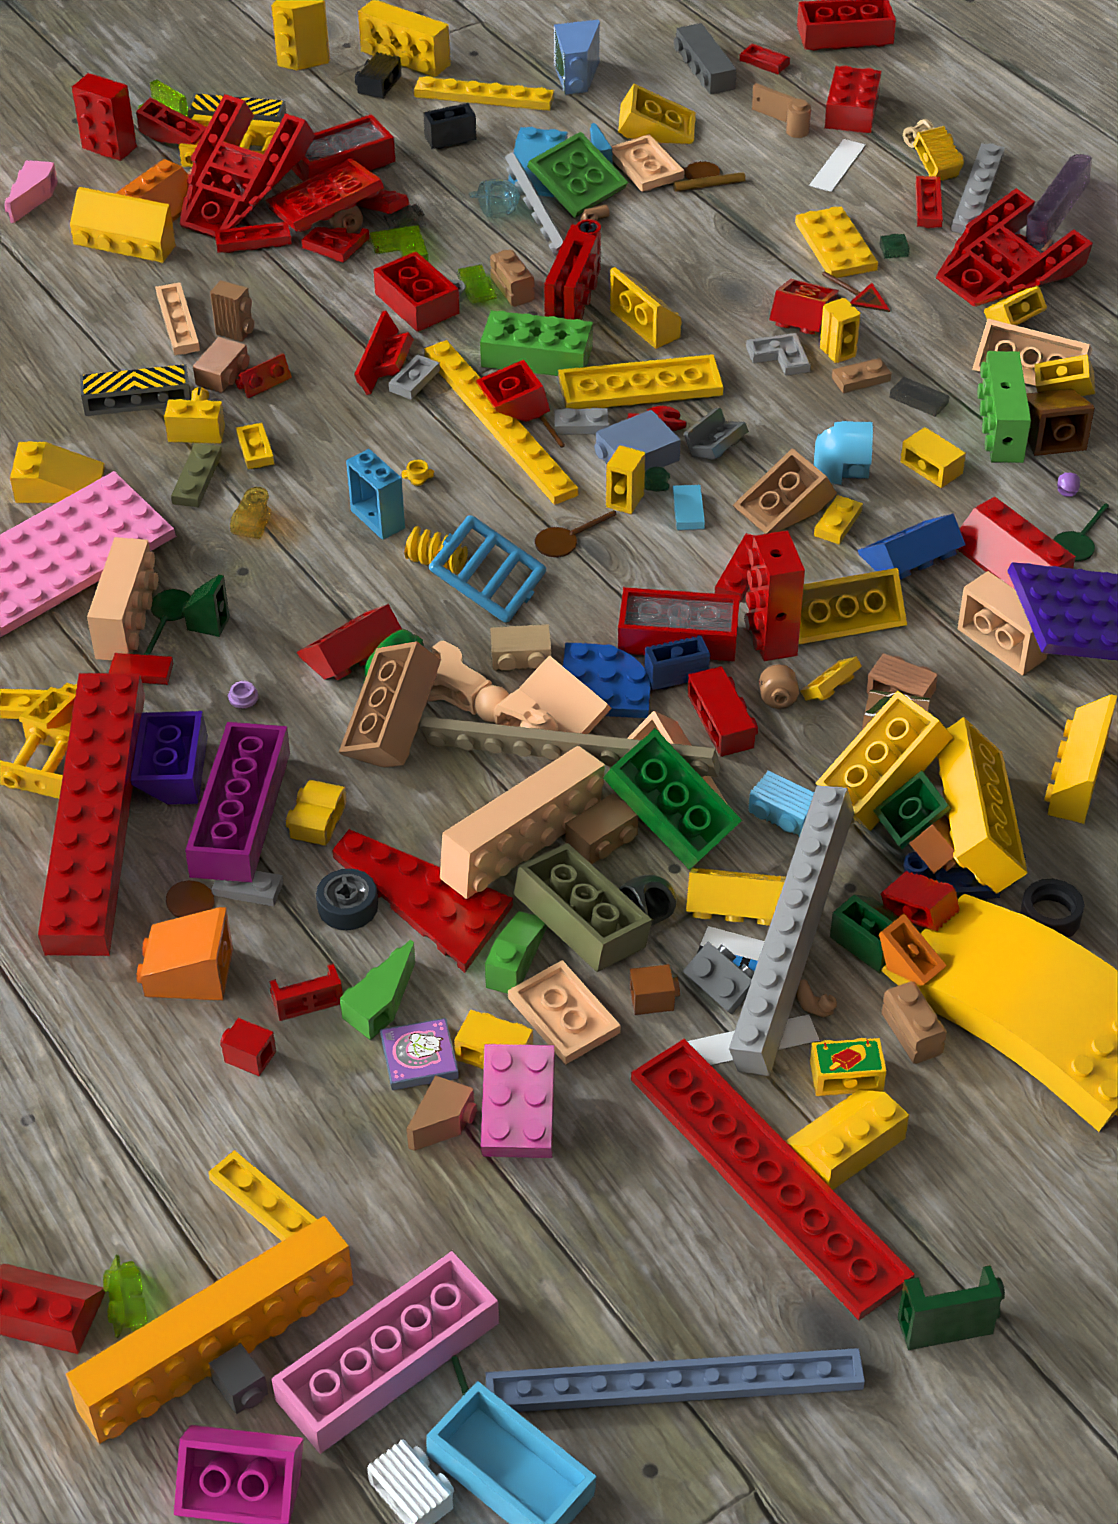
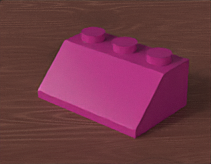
M190 1425L179 1440L174 1515L242 1524H290L301 1476L304 1438Z

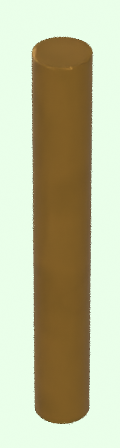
M744 172L676 181L673 183V187L676 192L745 182L746 178Z

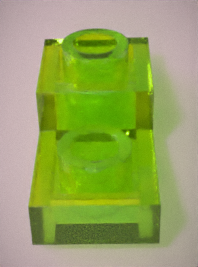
M482 264L458 269L457 276L459 280L465 283V292L472 304L497 299L490 276H486Z

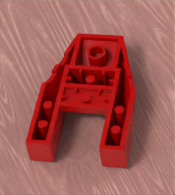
M224 94L192 154L191 160L193 165L191 175L188 174L187 183L189 186L187 197H184L180 226L215 238L214 230L235 228L305 156L315 136L307 121L285 113L265 153L260 154L239 147L254 118V114L245 100Z
M1015 188L966 225L962 236L958 238L951 254L948 255L938 271L936 279L973 307L1003 300L1012 294L1028 288L1041 287L1072 276L1086 265L1093 242L1073 229L1043 253L1037 251L1015 235L1016 232L1029 223L1035 204L1033 199Z

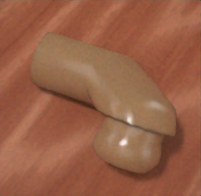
M605 204L585 209L580 217V221L585 219L597 221L598 219L609 217V208Z
M805 979L800 980L796 997L801 1008L820 1017L832 1015L837 1007L836 999L832 995L828 996L827 994H823L820 998L814 996L808 981Z

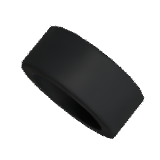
M1054 878L1041 879L1032 883L1025 890L1020 914L1068 938L1073 936L1079 929L1085 904L1081 893L1076 887L1066 881ZM1046 900L1059 902L1068 908L1071 915L1060 919L1048 918L1038 913L1033 905Z

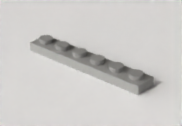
M981 143L953 219L951 232L963 234L966 225L984 212L1004 156L1005 147L997 146L993 143Z
M511 152L505 156L509 164L506 170L513 180H518L514 184L522 196L526 194L523 200L530 211L534 209L531 215L538 226L543 225L540 231L547 242L552 241L549 247L556 257L564 239L524 167L515 154Z

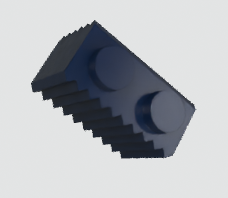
M692 636L691 639L675 640L674 643L670 641L668 644L664 642L663 645L658 644L657 646L652 645V647L647 646L645 648V671L650 680L652 690L667 689L670 686L688 683V674L710 669V652L702 636Z

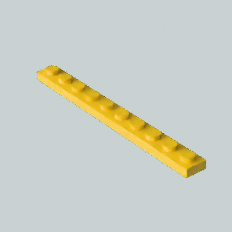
M447 340L424 348V356L439 362V374L554 505L578 496L576 484L519 420L494 410L476 383V380L480 379L479 375Z

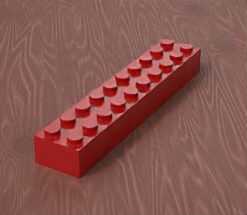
M79 673L38 930V937L44 955L110 956L133 789L130 780L141 714L143 713L145 692L140 673Z

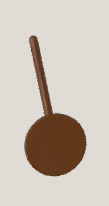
M698 161L689 164L687 167H681L688 180L720 175L719 167L711 162Z
M613 510L571 531L562 527L546 528L537 534L535 547L541 554L548 557L566 556L576 548V534L615 516L616 511Z
M192 880L181 881L168 890L166 906L174 916L180 918L211 910L214 906V895L210 888L203 883Z

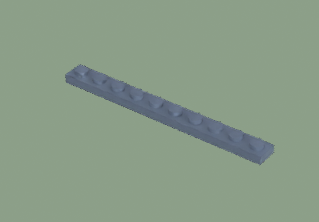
M859 1348L485 1372L486 1388L516 1412L863 1390L864 1388Z

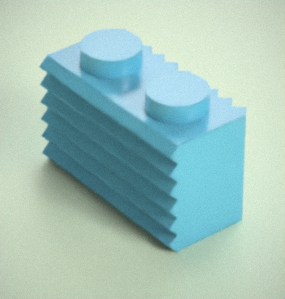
M767 770V773L764 774L760 782L750 792L749 812L759 819H766V821H771L772 824L775 823L785 832L797 834L800 837L814 792Z

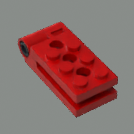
M585 219L579 221L576 225L571 224L544 283L546 317L554 316L559 318L563 317L564 314V319H583L585 305L590 303L591 291L597 287L598 275L601 270V224L598 221Z

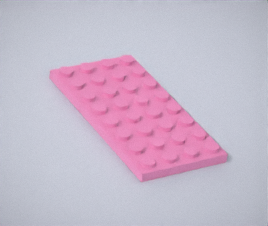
M113 471L0 534V638L98 582L114 537L148 539L150 551L176 537L174 528Z

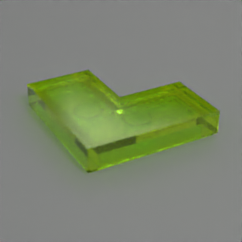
M418 225L370 232V240L375 254L400 251L401 256L404 257L416 251L425 260L429 261L428 251Z

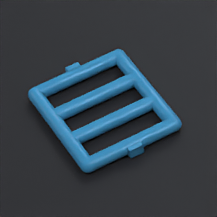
M473 515L467 516L454 534L450 533L442 543L444 547L429 565V570L505 623L513 618L524 602L527 604L534 594L533 589L547 570L544 564ZM473 529L486 539L457 576L443 565L470 530ZM496 545L508 553L509 556L482 592L468 584L467 581ZM519 561L531 569L532 573L504 609L491 600V598Z

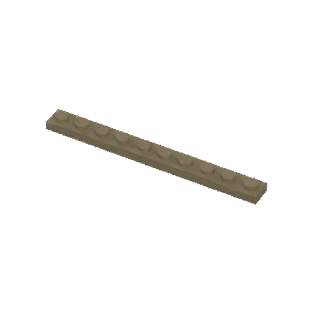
M425 716L421 724L428 744L436 747L448 746L463 750L474 749L496 754L510 753L522 757L536 756L556 760L576 746H580L610 767L641 741ZM670 743L701 777L718 776L720 764L715 748Z

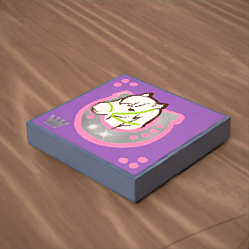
M446 1018L380 1029L391 1090L430 1084L435 1075L448 1080L459 1078Z

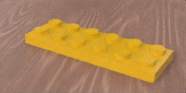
M714 354L558 370V379L565 408L571 409L607 408L723 395V384Z

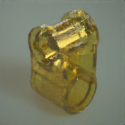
M253 487L244 493L238 508L231 517V534L261 539L265 527L272 516L271 509L267 505L269 494L265 488Z

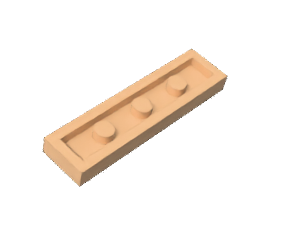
M181 283L156 286L157 298L174 356L200 351Z

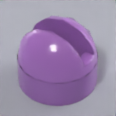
M1074 473L1060 475L1057 484L1059 493L1064 497L1076 495L1080 488L1079 476Z

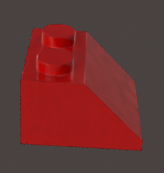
M521 360L476 380L478 387L498 413L527 422L550 412L544 386L525 360Z

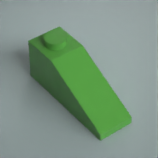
M518 911L496 938L485 962L486 988L508 994L509 989L524 981L548 927L538 916Z

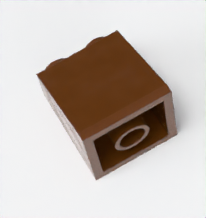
M1072 388L1026 393L1031 419L1028 443L1034 456L1087 450L1095 410L1092 403Z

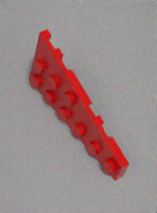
M348 829L332 850L333 858L345 869H357L373 878L377 887L378 898L383 897L395 913L419 934L430 938L437 945V949L445 956L449 955L457 962V967L464 973L513 907L512 897L488 887L466 899L440 879V867Z

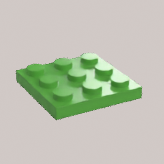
M581 131L529 160L527 165L532 173L574 218L582 214L585 209L592 208L625 189L628 183Z

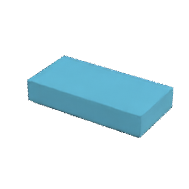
M673 486L676 529H704L705 520L701 486Z

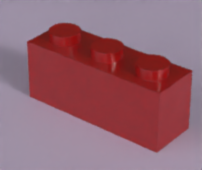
M722 666L688 674V697L720 757L753 749L755 735L758 734V725L754 717L750 718L744 698L738 696L733 678L727 676Z

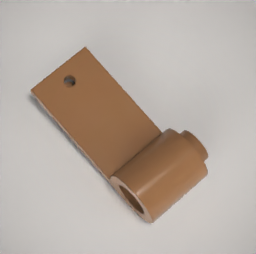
M757 83L753 85L752 110L786 122V133L791 137L802 138L809 134L811 105L803 99H797Z

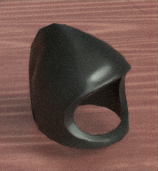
M642 875L635 877L619 888L622 893L652 919L651 926L669 918L674 913L677 905V897L672 884L660 876Z

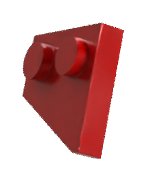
M315 227L302 239V248L344 263L370 238L369 229L362 228L361 233H347V228Z

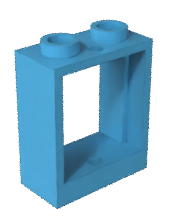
M370 449L347 459L351 511L382 540L405 529L402 478Z

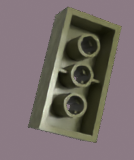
M566 843L518 867L514 895L596 972L646 948L652 919L570 844Z

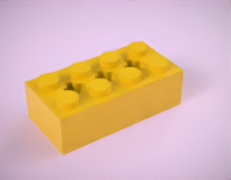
M378 0L370 1L358 11L361 52L372 56L376 52L379 54L381 52L387 55L390 54L391 56L395 55V57L399 56L401 66L432 77L438 76L450 66L449 24Z

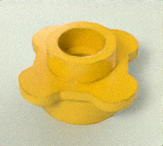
M423 460L410 461L406 466L407 470H403L401 473L403 479L410 480L415 486L423 485L426 479L434 477V470L428 469L427 462Z

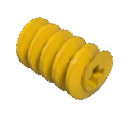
M415 526L406 542L404 551L406 560L410 559L416 563L420 561L423 565H429L444 547L442 543L448 535L441 541L440 532H436L431 538V530L425 529L421 536V528ZM461 542L443 566L451 570L452 573L459 574L467 560V546L462 547Z

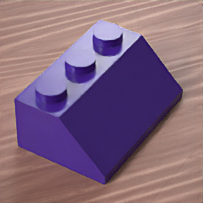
M202 711L144 712L141 714L130 780L131 785L166 804H198L208 739Z

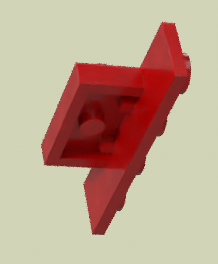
M387 310L382 311L354 374L358 385L362 387L366 395L372 394L379 377L393 376L401 371L414 340L409 332L397 335L399 330Z

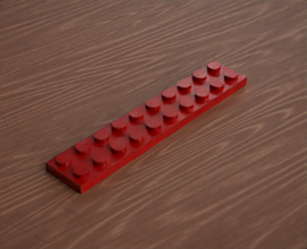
M685 1038L631 1072V1081L858 1321L903 1290L904 1280L914 1278L915 1274Z

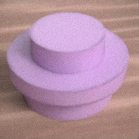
M239 681L231 686L228 699L230 704L236 708H248L257 702L258 691L252 683Z

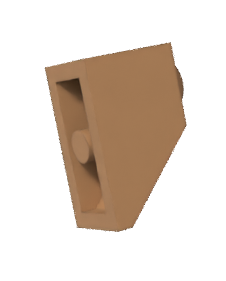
M435 1075L407 1127L408 1149L415 1151L461 1135L466 1123L471 1124L477 1112L473 1088Z

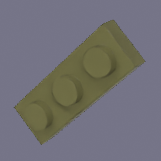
M194 444L172 492V504L199 508L222 456L221 446Z

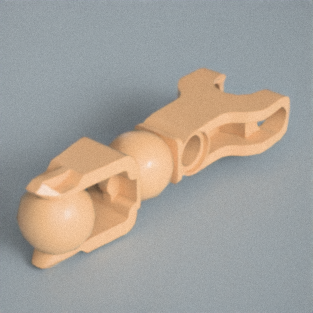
M439 641L431 647L432 653L440 658L441 662L437 671V677L430 690L428 701L445 700L464 711H470L473 715L478 714L485 722L498 725L558 730L555 719L544 709L540 708L538 703L523 691L518 689L509 694L504 688L492 685L490 680L462 663V653L458 647L446 641Z

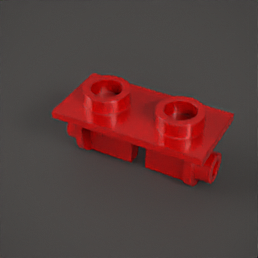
M284 353L240 373L238 379L235 380L238 389L243 388L247 398H251L292 378Z

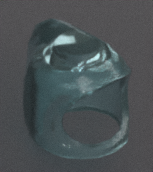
M499 178L482 181L479 184L478 191L470 192L469 197L478 198L481 210L486 218H502L511 214L516 209L521 194L513 183Z

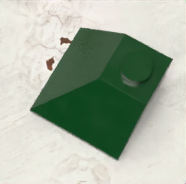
M921 770L873 811L897 845L904 849L911 841L952 808Z

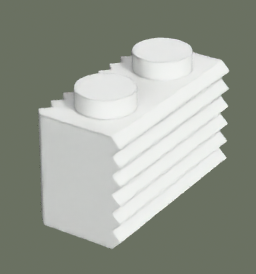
M400 1440L392 1449H388L380 1458H376L373 1463L368 1465L369 1482L404 1524H434L453 1509L452 1493H454V1489L442 1473L436 1476L428 1467L430 1462L420 1447L415 1446L412 1449L405 1440Z

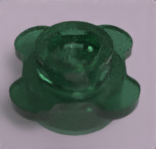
M655 466L649 468L645 472L644 489L655 492L669 490L670 484L668 480L670 479V474L662 467Z

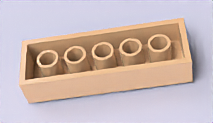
M576 746L442 833L440 879L468 899L475 893L483 891L500 876L507 875L512 868L521 862L529 860L545 846L553 844L557 838L566 833V822L601 801L605 764L580 746Z

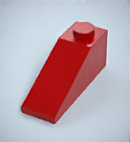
M151 97L136 111L139 132L157 142L195 145L207 128Z

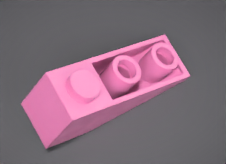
M25 161L22 170L18 172L16 183L12 185L9 198L5 199V211L9 213L10 223H15L52 197L58 183L54 162Z

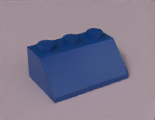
M952 513L922 521L857 551L875 571L898 568L899 577L902 579L910 576V570L915 567L918 570H922L934 565L933 559L940 557L941 560L956 555V549L966 544L955 515Z

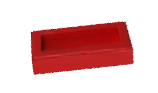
M755 44L749 45L740 53L739 57L741 62L777 75L790 65V57Z
M114 653L109 673H140L142 683L168 685L174 664L173 657Z

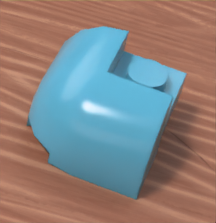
M834 422L833 427L825 430L822 434H818L815 441L814 466L824 473L831 483L841 485L842 478L869 479L872 461L873 422Z

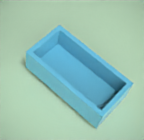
M479 1381L468 1390L426 1435L427 1456L509 1524H570L594 1497L596 1475Z

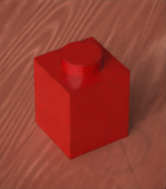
M239 1017L231 1028H227L224 1031L220 1041L225 1063L257 1076L262 1074L277 1052L273 1031Z

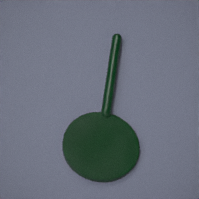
M1105 503L1081 532L1066 531L1054 537L1053 540L1076 557L1075 562L1085 561L1093 555L1095 545L1086 534L1108 509L1109 504Z
M169 589L153 597L151 612L156 618L160 619V622L144 655L151 654L166 621H176L183 618L182 609L185 601H189L191 597L189 593L179 589Z

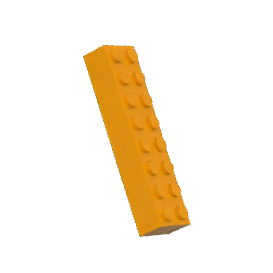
M324 1215L66 1373L76 1409L98 1443L101 1444L107 1439L118 1437L128 1426L137 1420L153 1415L164 1403L174 1397L185 1395L193 1385L206 1377H212L209 1363L241 1343L250 1354L261 1342L269 1337L280 1335L286 1330L288 1325L301 1317L312 1315L320 1305L331 1298H337L345 1294L350 1286L354 1285L349 1245Z

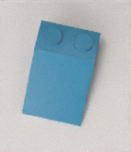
M520 127L513 153L524 167L539 196L554 197L527 165L529 160L566 140L567 132L557 129L545 130L534 127ZM510 175L507 183V192L520 193L514 184L518 180H513Z

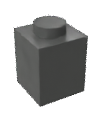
M241 1343L209 1363L213 1383L235 1414L244 1409L255 1407L262 1401L264 1396L268 1395L265 1375Z

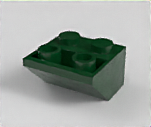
M854 894L832 912L830 938L875 971L881 973L886 962L879 933L900 916L873 897Z

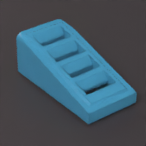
M592 123L590 142L613 165L612 147L597 124Z

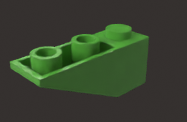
M409 940L401 948H396L388 959L378 967L372 968L364 979L354 987L348 988L340 998L342 1019L369 1040L375 1037L380 1032V1029L388 1026L396 1016L416 963L414 942L412 940Z

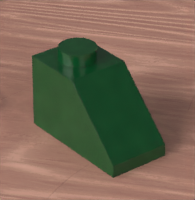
M218 574L194 590L189 601H185L182 616L185 618L188 631L220 637L230 619L224 575Z

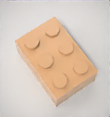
M989 571L964 586L957 628L959 631L1022 676L1047 659L1048 653L1041 652L1015 589Z

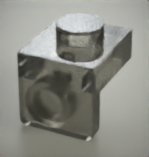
M410 203V205L391 214L386 213L383 216L390 229L396 235L415 220L422 228L426 226L422 218L425 214L417 203L414 205Z

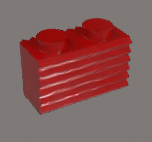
M905 871L881 892L885 907L898 916L905 914L911 923L934 931H938L939 927L942 928L943 923L946 924L947 920H951L952 916L955 917V913H959L960 910L957 894L952 885L942 883V881L939 883L932 878L929 880L923 875H914L913 872Z

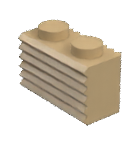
M549 624L490 628L492 666L495 671L498 669L501 671L514 670L515 668L519 670L521 668L537 669L549 655L551 656Z

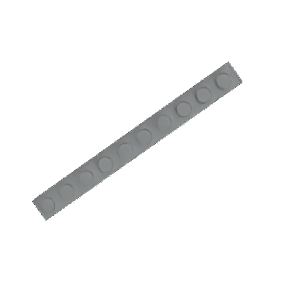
M816 786L729 1047L738 1072L767 1076L771 1074L854 815V809L847 788Z

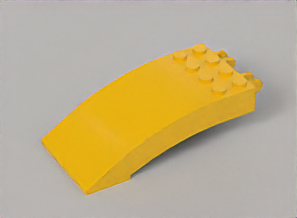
M964 893L957 899L960 910L959 913H955V917L952 916L951 920H947L946 924L943 923L942 928L939 927L938 931L926 928L920 933L947 966L923 986L916 985L935 1013L966 1029L1016 1062L1048 1087L1099 1132L1115 1114L1118 1116V970L1055 930L1025 915ZM886 965L881 970L898 986L911 982L887 970Z

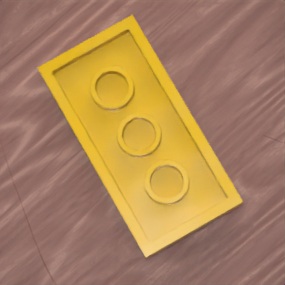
M842 206L808 211L796 215L795 223L826 272L836 278L878 270L877 259Z

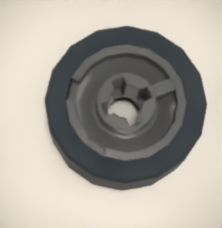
M357 869L333 871L325 876L317 886L316 901L318 913L322 921L332 928L354 930L363 927L373 920L378 911L377 887L373 878L363 871Z

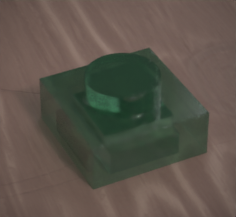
M905 234L880 236L879 244L884 259L909 257L910 248Z

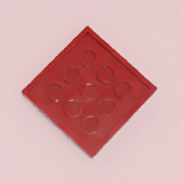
M349 158L265 201L273 213L296 232H302L310 229L313 223L319 220L331 219L336 212L342 209L353 208L356 206V202L364 198L370 199L378 195V191L384 189V185L379 177Z

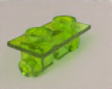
M115 1255L109 1270L106 1269L104 1272L103 1289L109 1293L108 1321L113 1323L115 1338H119L123 1328H131V1331L135 1332L148 1322L145 1298L131 1297V1295H142L143 1293L140 1268L132 1261L121 1265L119 1255Z

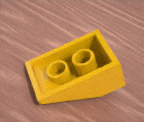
M633 84L621 103L618 133L629 139L650 135L657 143L692 144L694 141L696 112L639 85Z
M18 442L10 475L15 503L60 502L103 478L105 464L48 442Z

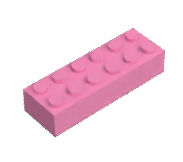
M451 1251L273 1377L272 1384L275 1400L319 1454H321L446 1363L453 1355L461 1352L499 1324L498 1300L456 1254Z

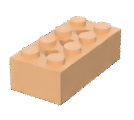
M114 537L87 615L95 659L113 660L114 653L132 654L133 650L138 649L139 632L144 630L146 623L145 613L146 610L151 609L152 591L158 587V573H154L153 570L155 555L154 552H150L148 539Z

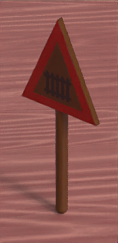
M822 272L824 277L857 295L850 301L852 306L890 312V309L873 283L860 292L828 272Z

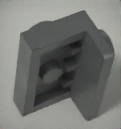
M714 408L685 431L684 437L692 457L714 460L721 457L723 452L730 446L737 444L740 438L749 431L746 422L725 421L722 409Z
M707 942L685 967L683 972L732 1015L746 999L754 971L745 964L739 968L733 962L736 956L724 945L721 944L717 949L710 942Z

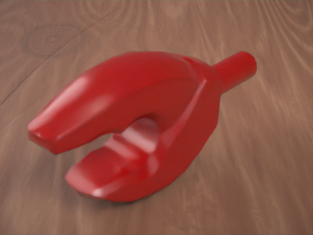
M655 406L647 409V411L652 410L672 431L685 429L687 426L686 421L678 420L681 416L680 412L672 407ZM628 413L627 419L639 415V413Z

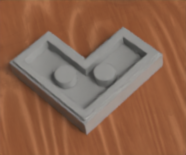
M797 333L746 340V349L752 363L778 360L785 376L810 372L811 364Z

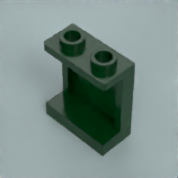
M991 1265L983 1266L979 1287L926 1297L919 1277L904 1280L897 1319L908 1350L987 1336L994 1333L996 1320L1000 1318L1001 1300L1005 1299V1290L1001 1278H995Z

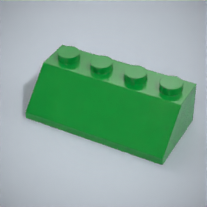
M656 728L615 763L603 777L609 786L688 870L695 866L742 821Z

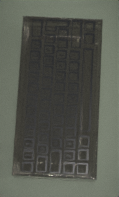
M903 377L890 390L889 397L936 417L949 403L950 396Z

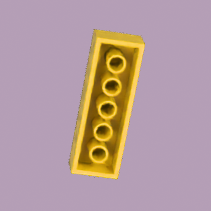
M963 717L947 728V731L953 738L937 755L940 765L939 775L944 787L942 794L952 808L946 815L950 821L951 831L949 834L954 844L955 851L953 856L959 866L962 868L967 867L974 873L981 885H987L997 894L1028 874L1003 752Z

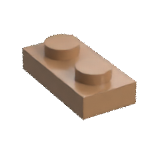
M877 358L833 369L832 379L842 393L890 382L892 373L882 359Z

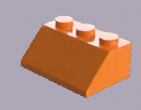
M163 159L115 194L170 204L173 222L181 216L184 197H187L189 186L187 183L188 174L182 166Z

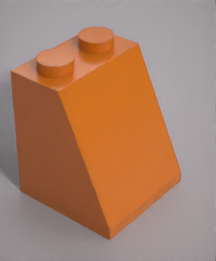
M218 907L156 923L151 926L149 938H144L142 952L143 957H145L143 964L139 963L137 967V983H142L145 997L223 1001L233 952L226 907Z

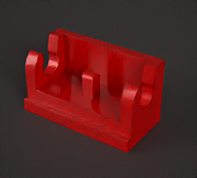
M334 964L327 965L329 972H327L326 976L282 988L278 987L276 979L269 981L271 987L270 994L279 1021L340 1005V998L343 995L342 984Z

